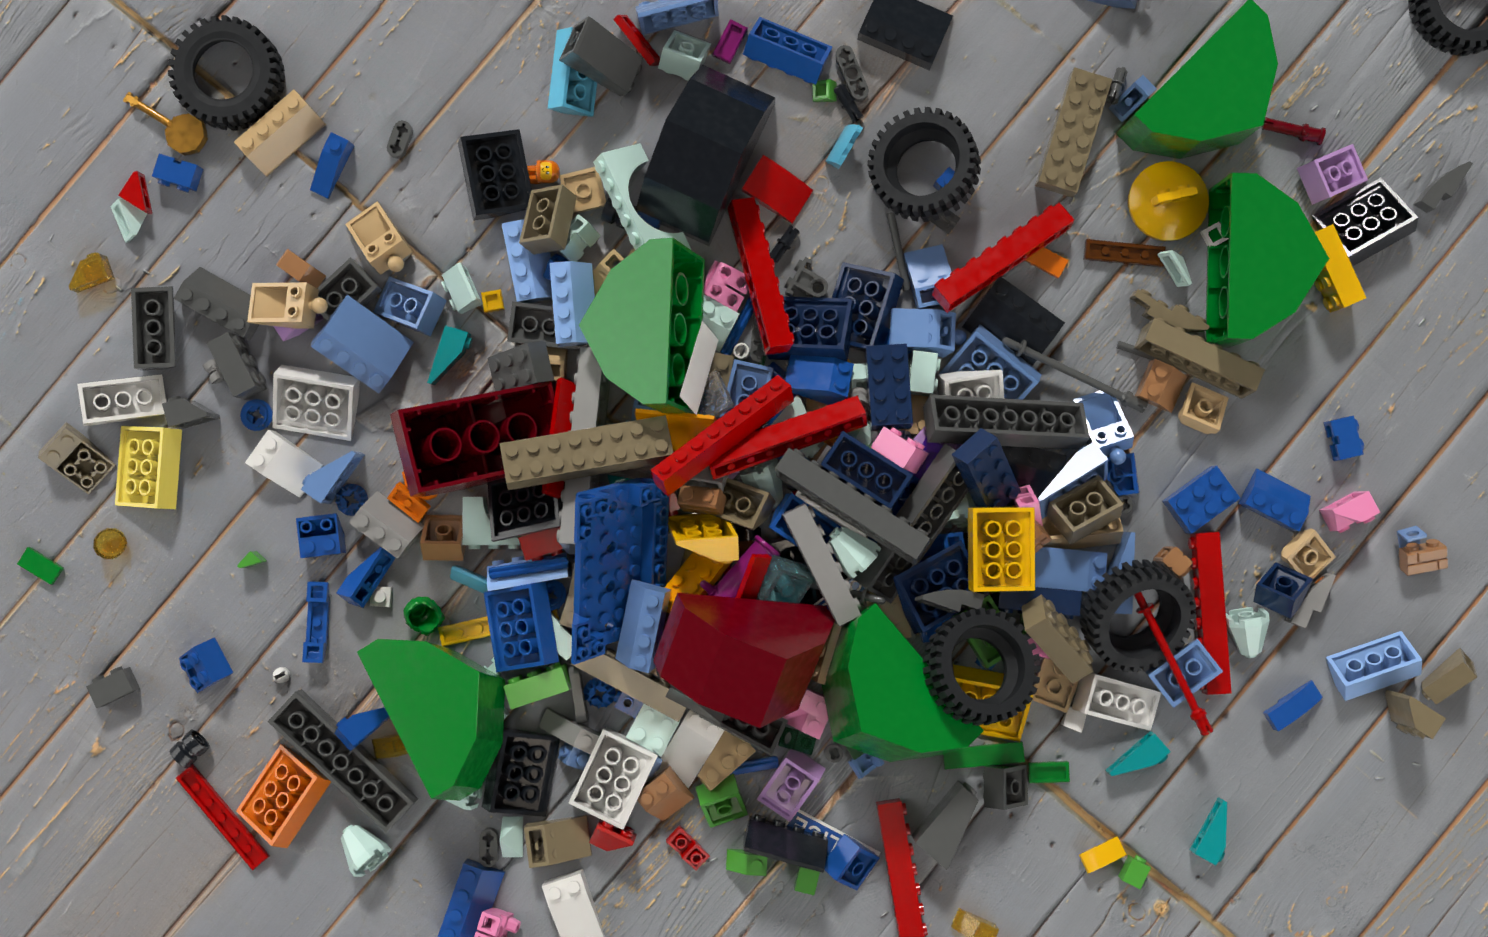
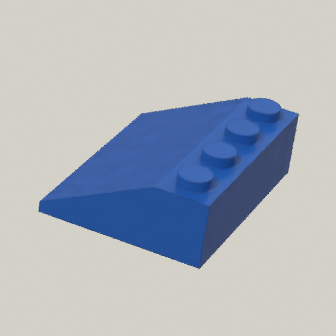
M546 581L483 592L496 673L559 662Z

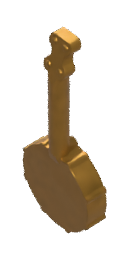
M128 92L123 99L125 103H130L131 107L138 108L167 127L165 129L167 145L184 156L199 153L208 140L205 123L189 113L174 116L170 120L140 101L139 97H133L131 92Z

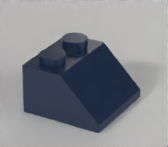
M1275 562L1256 584L1253 602L1291 619L1301 607L1313 582V578Z

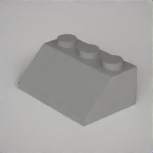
M379 491L373 494L360 507L349 522V524L397 559L405 556L424 527L422 522L417 523Z

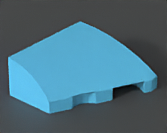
M855 124L845 126L825 162L839 169L863 127Z

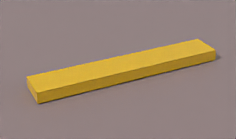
M555 609L552 613L559 620L558 611ZM487 616L438 627L442 647L490 636Z

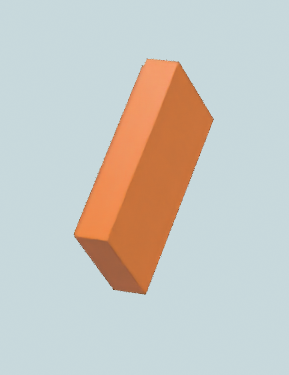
M1043 247L1024 261L1058 279L1069 260Z

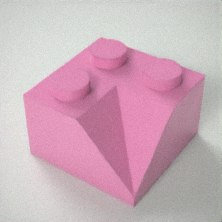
M883 427L871 448L903 469L916 474L929 454L923 450L925 446L909 437L907 440L901 437L902 432L894 427L891 429Z
M1369 491L1352 492L1319 510L1329 530L1338 531L1339 533L1350 529L1349 525L1354 522L1356 524L1371 522L1375 519V515L1380 513Z
M807 688L799 709L783 718L788 720L787 724L795 729L820 739L828 721L824 695Z

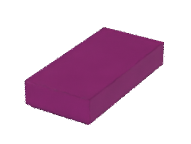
M730 19L712 56L731 64L748 28Z

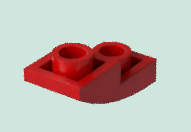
M680 825L666 839V842L696 871L710 857L703 847Z

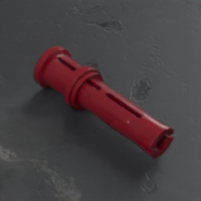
M1265 117L1264 125L1261 128L1262 130L1298 137V140L1302 142L1305 140L1316 142L1319 146L1322 144L1326 133V128L1324 127L1319 129L1310 127L1309 124L1301 126Z

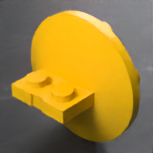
M1174 161L1155 163L1144 169L1133 181L1128 194V209L1135 225L1147 236L1160 241H1176L1192 234L1204 221L1209 206L1208 191L1199 174L1189 166Z

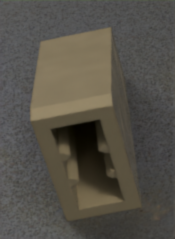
M1461 648L1456 650L1421 682V692L1428 701L1432 700L1437 705L1476 679L1477 673L1473 661Z

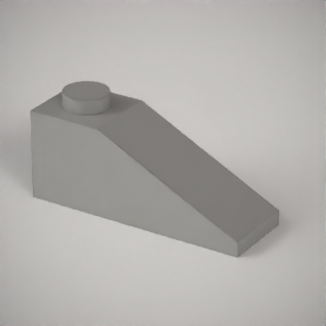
M547 708L539 725L543 730L590 755L601 734Z

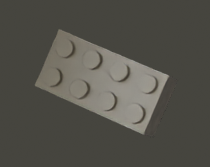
M1041 594L1021 607L1025 631L1072 684L1093 672V659L1089 653L1091 648L1088 642L1079 637L1075 627H1070L1067 624L1065 616L1056 611L1051 600H1046Z

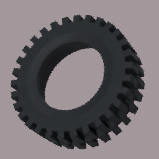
M1408 0V2H1414L1409 7V13H1416L1411 18L1412 23L1419 22L1420 26L1416 28L1417 32L1420 33L1424 30L1426 35L1423 39L1426 42L1429 39L1434 40L1431 44L1432 47L1436 48L1442 45L1440 51L1446 53L1452 49L1451 55H1458L1462 52V56L1469 55L1470 53L1477 54L1488 49V18L1481 26L1467 30L1455 25L1444 15L1438 0Z
M221 15V20L217 16H211V23L205 18L201 19L200 23L202 26L198 27L195 23L190 25L193 31L188 33L184 30L182 35L186 38L183 42L177 39L175 44L179 46V49L172 48L170 52L175 57V60H168V65L173 68V70H168V76L173 79L169 81L170 87L175 90L173 94L189 113L211 127L216 128L217 126L221 130H227V127L231 130H238V125L243 129L249 128L247 122L255 124L258 121L256 119L258 116L263 117L265 115L264 111L267 108L271 110L274 107L271 104L272 101L279 103L281 99L276 93L277 91L283 93L284 87L280 84V82H285V76L281 73V71H285L284 65L280 62L282 58L271 41L256 26H252L244 19L242 22L238 17L233 16L231 20L227 15ZM224 41L236 43L247 51L252 61L253 72L248 86L242 93L229 99H215L207 96L201 91L195 79V69L199 59L210 47Z
M919 107L914 108V114L910 115L908 110L904 111V118L900 119L896 115L893 117L895 121L893 125L889 122L884 125L886 128L885 133L881 130L877 133L880 140L874 139L872 146L875 150H869L868 155L871 160H868L867 164L870 169L868 174L880 199L888 209L891 208L893 213L896 215L900 213L904 219H908L910 216L912 221L918 222L919 217L922 218L923 222H929V216H932L936 221L940 219L939 214L942 212L945 217L951 215L949 209L952 207L955 211L959 210L958 202L961 200L965 204L968 201L966 194L972 195L974 193L973 184L978 185L979 179L977 174L981 173L979 151L965 123L962 124L961 119L957 116L954 118L951 112L946 111L944 115L942 109L936 108L935 113H933L931 107H925L924 113L921 112ZM924 141L939 142L948 147L955 157L956 167L953 178L943 188L928 195L917 196L907 192L900 185L897 176L901 157L910 147Z
M1143 559L1142 564L1138 560H1132V566L1127 562L1121 563L1122 569H1119L1117 566L1111 568L1113 572L1111 575L1105 572L1102 575L1104 580L1102 582L1096 580L1094 583L1097 587L1095 591L1089 589L1087 592L1091 598H1084L1083 604L1086 608H1081L1080 614L1084 617L1080 618V624L1083 626L1081 631L1084 634L1085 640L1107 665L1112 666L1116 670L1120 668L1123 672H1128L1129 668L1132 672H1138L1139 667L1146 671L1149 670V664L1155 668L1159 666V660H1162L1164 663L1167 661L1150 626L1130 636L1116 635L1109 630L1114 613L1129 597L1141 591L1156 590L1159 597V609L1155 620L1173 656L1178 653L1175 650L1177 646L1181 648L1184 646L1183 637L1188 639L1191 635L1187 629H1193L1194 623L1190 619H1196V613L1193 611L1196 609V604L1192 601L1194 597L1190 593V589L1165 565H1160L1156 561L1151 563L1149 560Z
M979 608L963 612L942 623V626L935 630L936 634L931 635L929 641L932 643L926 645L925 651L930 654L923 656V662L929 663V666L923 668V674L930 675V678L925 679L926 686L932 684L934 688L929 693L931 696L938 695L939 698L935 703L938 706L945 704L946 707L942 711L946 714L954 712L952 718L955 720L963 719L962 723H973L976 726L982 724L989 725L1014 717L1018 714L1017 712L1023 711L1026 708L1025 705L1032 701L1033 698L1030 695L1037 692L1038 688L1032 686L1040 682V677L1035 676V673L1041 671V666L1035 665V661L1040 660L1039 654L1033 655L1032 650L1037 647L1035 643L1029 645L1027 640L1031 637L1027 633H1021L1024 626L1022 624L1014 626L1013 624L1016 619L1012 616L1005 619L1006 613L1002 611L996 613V609L985 611V608ZM976 638L984 640L991 644L1001 656L1004 665V679L1000 689L990 698H971L961 689L954 677L952 652L965 639Z

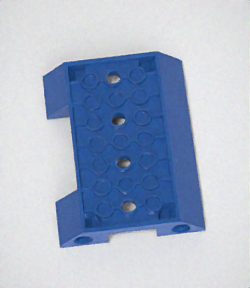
M635 478L576 493L574 614L571 664L573 665L604 655L605 645L619 641L632 579L661 587L666 586L669 496L655 485L653 478Z

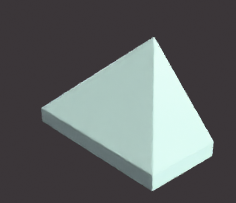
M118 198L110 207L124 241L128 243L137 235L147 213L123 198Z
M1173 250L1158 253L1159 258L1177 287L1192 284L1184 257Z
M503 816L500 834L502 857H523V816Z

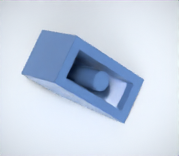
M1142 75L1119 97V102L1111 105L1108 109L1123 122L1157 88Z

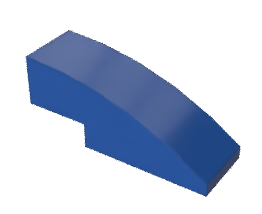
M1310 680L1279 699L1277 704L1265 710L1263 714L1273 730L1280 731L1309 711L1323 697L1314 682Z

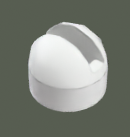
M738 343L735 345L733 352L738 359L743 360L750 355V348L745 343ZM744 347H745L746 350H745L743 356H741V354H742V352H743V349H744Z
M279 667L273 672V679L277 683H285L290 678V671L285 667ZM282 672L285 673V675L280 678H277L276 676Z

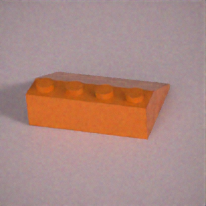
M280 744L236 812L271 846L288 848L331 781L313 764L285 745Z

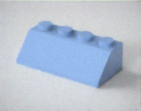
M524 220L501 223L517 302L533 303L552 299L551 281L543 277L548 261L551 258L550 252L534 255L519 243Z
M574 261L549 263L556 344L558 347L588 345L579 327V323L595 298L592 263Z
M566 552V553H561V554H558V555H555V556H551V555L544 556V555H543V557H544L543 560H545V559H552V558H559V557H567V552ZM523 556L512 558V562L504 563V559L492 561V566H487V589L491 591L572 576L571 563L569 561V568L491 579L489 577L490 567L531 562L532 560L526 561Z
M1402 631L1326 657L1335 686L1345 701L1421 675L1422 659Z

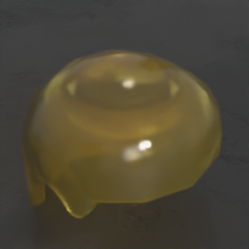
M106 528L100 531L94 538L93 549L96 554L103 559H115L127 547L125 534L117 528Z

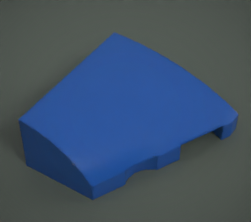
M1127 453L1126 460L1119 465L1112 463L1110 456H1106L1108 458L1107 480L1114 487L1118 496L1139 493L1135 454Z

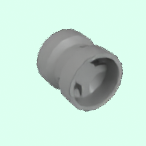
M215 359L203 364L205 371L210 375L209 379L212 384L225 380Z
M863 387L851 389L849 398L858 396L867 413L869 411L867 390Z

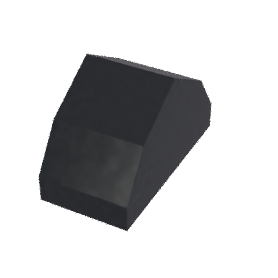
M702 65L689 79L665 120L643 180L636 212L639 211L660 221L661 225L678 233L683 232L685 236L710 246L775 105V97Z

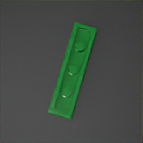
M1022 741L968 746L967 748L943 754L945 770L1025 762Z

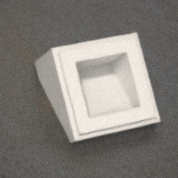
M1070 706L1068 712L1064 713L1061 724L1082 733L1087 714L1071 709L1072 707Z

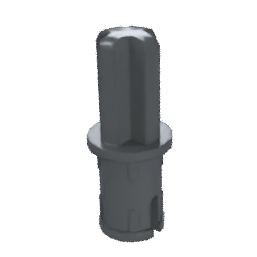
M1118 67L1114 74L1106 99L1109 103L1111 98H1113L1112 105L1119 102L1121 91L1125 88L1124 82L1128 73L1125 67Z

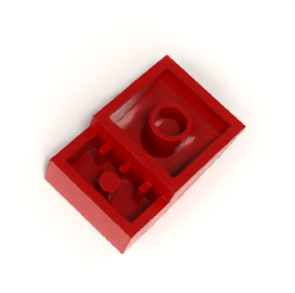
M762 155L742 187V192L750 197H754L760 205L793 224L812 194L813 189L788 170Z

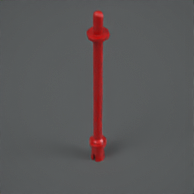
M1142 592L1134 594L1139 605L1136 612L1138 614L1143 613L1192 710L1191 719L1195 721L1202 736L1208 735L1209 732L1212 733L1213 728L1206 717V710L1198 706L1151 612L1154 604L1147 603Z

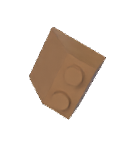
M1153 359L1149 361L1135 396L1147 401L1148 404L1172 413L1187 376L1174 366Z
M426 515L420 541L423 560L463 561L466 545H462V515Z
M668 766L644 785L637 801L646 812L664 821L695 797L671 766Z

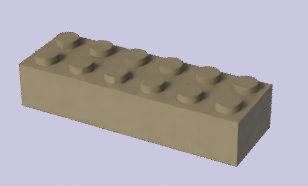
M1073 68L1069 74L1035 183L1036 187L1072 198L1077 194L1113 79L1079 68Z
M1154 318L1142 327L1134 347L1241 399L1257 390L1265 371L1258 363L1246 361L1237 353H1229L1223 350L1220 345L1209 344L1204 341V338L1197 335L1192 336L1181 327L1168 325V322L1161 318Z
M610 648L605 650L604 655L573 665L678 722L686 710V707L665 697L671 686L670 683L662 678L659 679L653 676L651 672L645 673L628 668L615 659L617 652Z

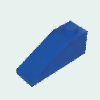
M332 132L330 133L318 161L310 188L312 192L329 199L354 148V145L349 140Z
M380 547L346 577L336 594L349 604L364 608L396 557Z
M385 707L354 714L348 719L344 717L336 724L338 728L334 734L352 751L390 717Z

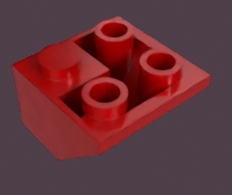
M600 819L589 843L605 851L633 846L637 834L634 833V829L626 825L624 830Z

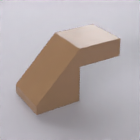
M289 249L285 251L276 264L299 282H307L315 288H318L326 277L325 274Z

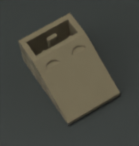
M67 422L43 446L38 455L41 461L88 495L116 466L88 438Z
M587 815L527 823L524 827L529 868L549 866L592 856Z

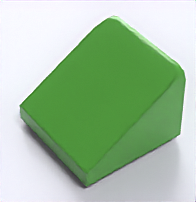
M831 79L818 81L816 85L813 84V102H836L837 95L834 89L837 87V83Z
M250 551L237 567L247 568L267 560L257 551Z

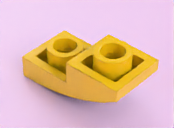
M1118 836L1084 851L1079 854V857L1087 873H1091L1127 854Z

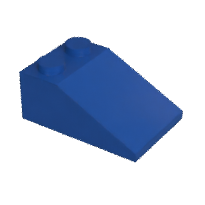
M790 355L785 381L791 385L792 393L831 405L848 397L854 364L835 357Z

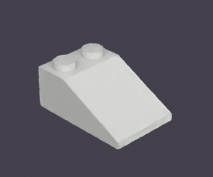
M1002 370L957 371L937 375L939 395L1004 398Z
M268 430L245 462L257 472L299 498L304 493L301 488L303 487L302 482L305 477L323 467V464L273 430Z

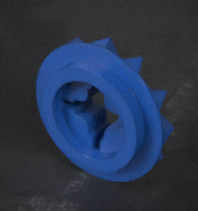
M253 399L244 404L240 417L246 428L253 431H261L268 428L270 422L273 421V411L265 401ZM260 410V414L264 418H258L255 421V416H252L253 414H250V412Z
M347 484L336 493L335 503L338 506V510L342 513L354 516L368 500V496L361 486ZM354 493V499L359 503H351L349 505V501L344 496H352Z
M556 580L546 581L547 591L549 594L554 592L557 598L549 600L552 612L555 609H560V606L565 603L567 593L562 583Z
M597 678L589 680L583 691L585 700L589 702L590 706H595L598 709L601 707L607 708L608 705L613 703L616 695L614 687ZM596 689L599 692H604L602 698L599 695L593 696L596 694Z

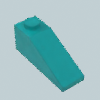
M445 325L427 383L436 385L465 355L466 350L471 348L473 341L470 338V333Z
M1149 731L1105 771L1109 775L1115 776L1154 766L1157 763L1161 764L1168 758V754L1171 751L1155 733Z
M1219 797L1217 798L1189 849L1194 854L1214 865L1221 862L1225 855L1227 829L1226 801Z

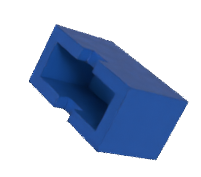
M159 154L152 177L158 180V184L170 187V184L176 185V189L189 193V190L197 192L204 169L198 165L186 161H176L175 158Z
M1354 415L1323 422L1327 438H1332L1333 445L1329 446L1333 461L1364 455V443L1359 438V424Z

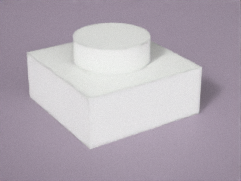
M1219 222L1200 232L1209 247L1217 246L1229 239L1222 237L1214 243L1210 239L1209 231L1216 227L1221 234V224Z
M377 586L370 597V606L391 607L393 587Z

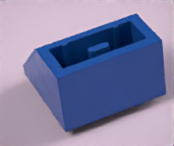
M337 513L296 518L300 558L346 553L344 531Z
M215 637L194 646L179 657L180 666L186 671L190 685L197 693L233 673Z

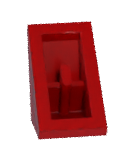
M134 171L118 196L147 214H152L145 175L139 171Z

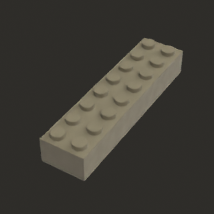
M666 415L500 443L508 490L657 465L673 453Z

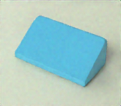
M458 565L452 566L450 574L452 580L479 592H488L486 577Z

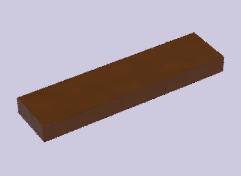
M1086 239L1083 260L1164 267L1158 253L1165 251L1166 247Z

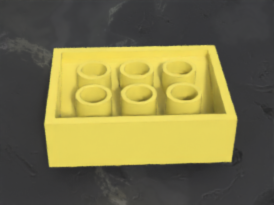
M121 426L115 505L176 509L182 441L181 429Z

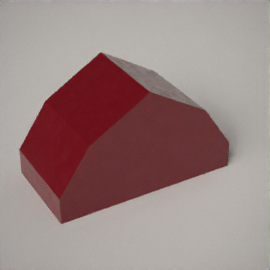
M551 381L399 409L391 413L390 418L410 497H424L460 491L484 485L487 482L504 479L505 472L500 443L550 434L555 398Z
M677 593L653 662L660 677L696 703L761 728L799 709L835 619L827 606Z

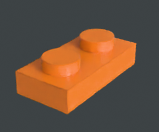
M401 482L396 484L387 497L389 501L417 523L422 521L431 508V505L421 498L410 497L408 488Z

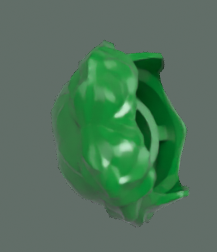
M429 597L413 598L403 610L406 624L410 629L420 632L425 636L433 633L435 628L440 626L445 620L440 606Z

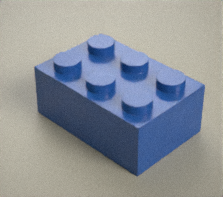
M1210 466L1162 502L1185 534H1192L1241 498L1218 466Z

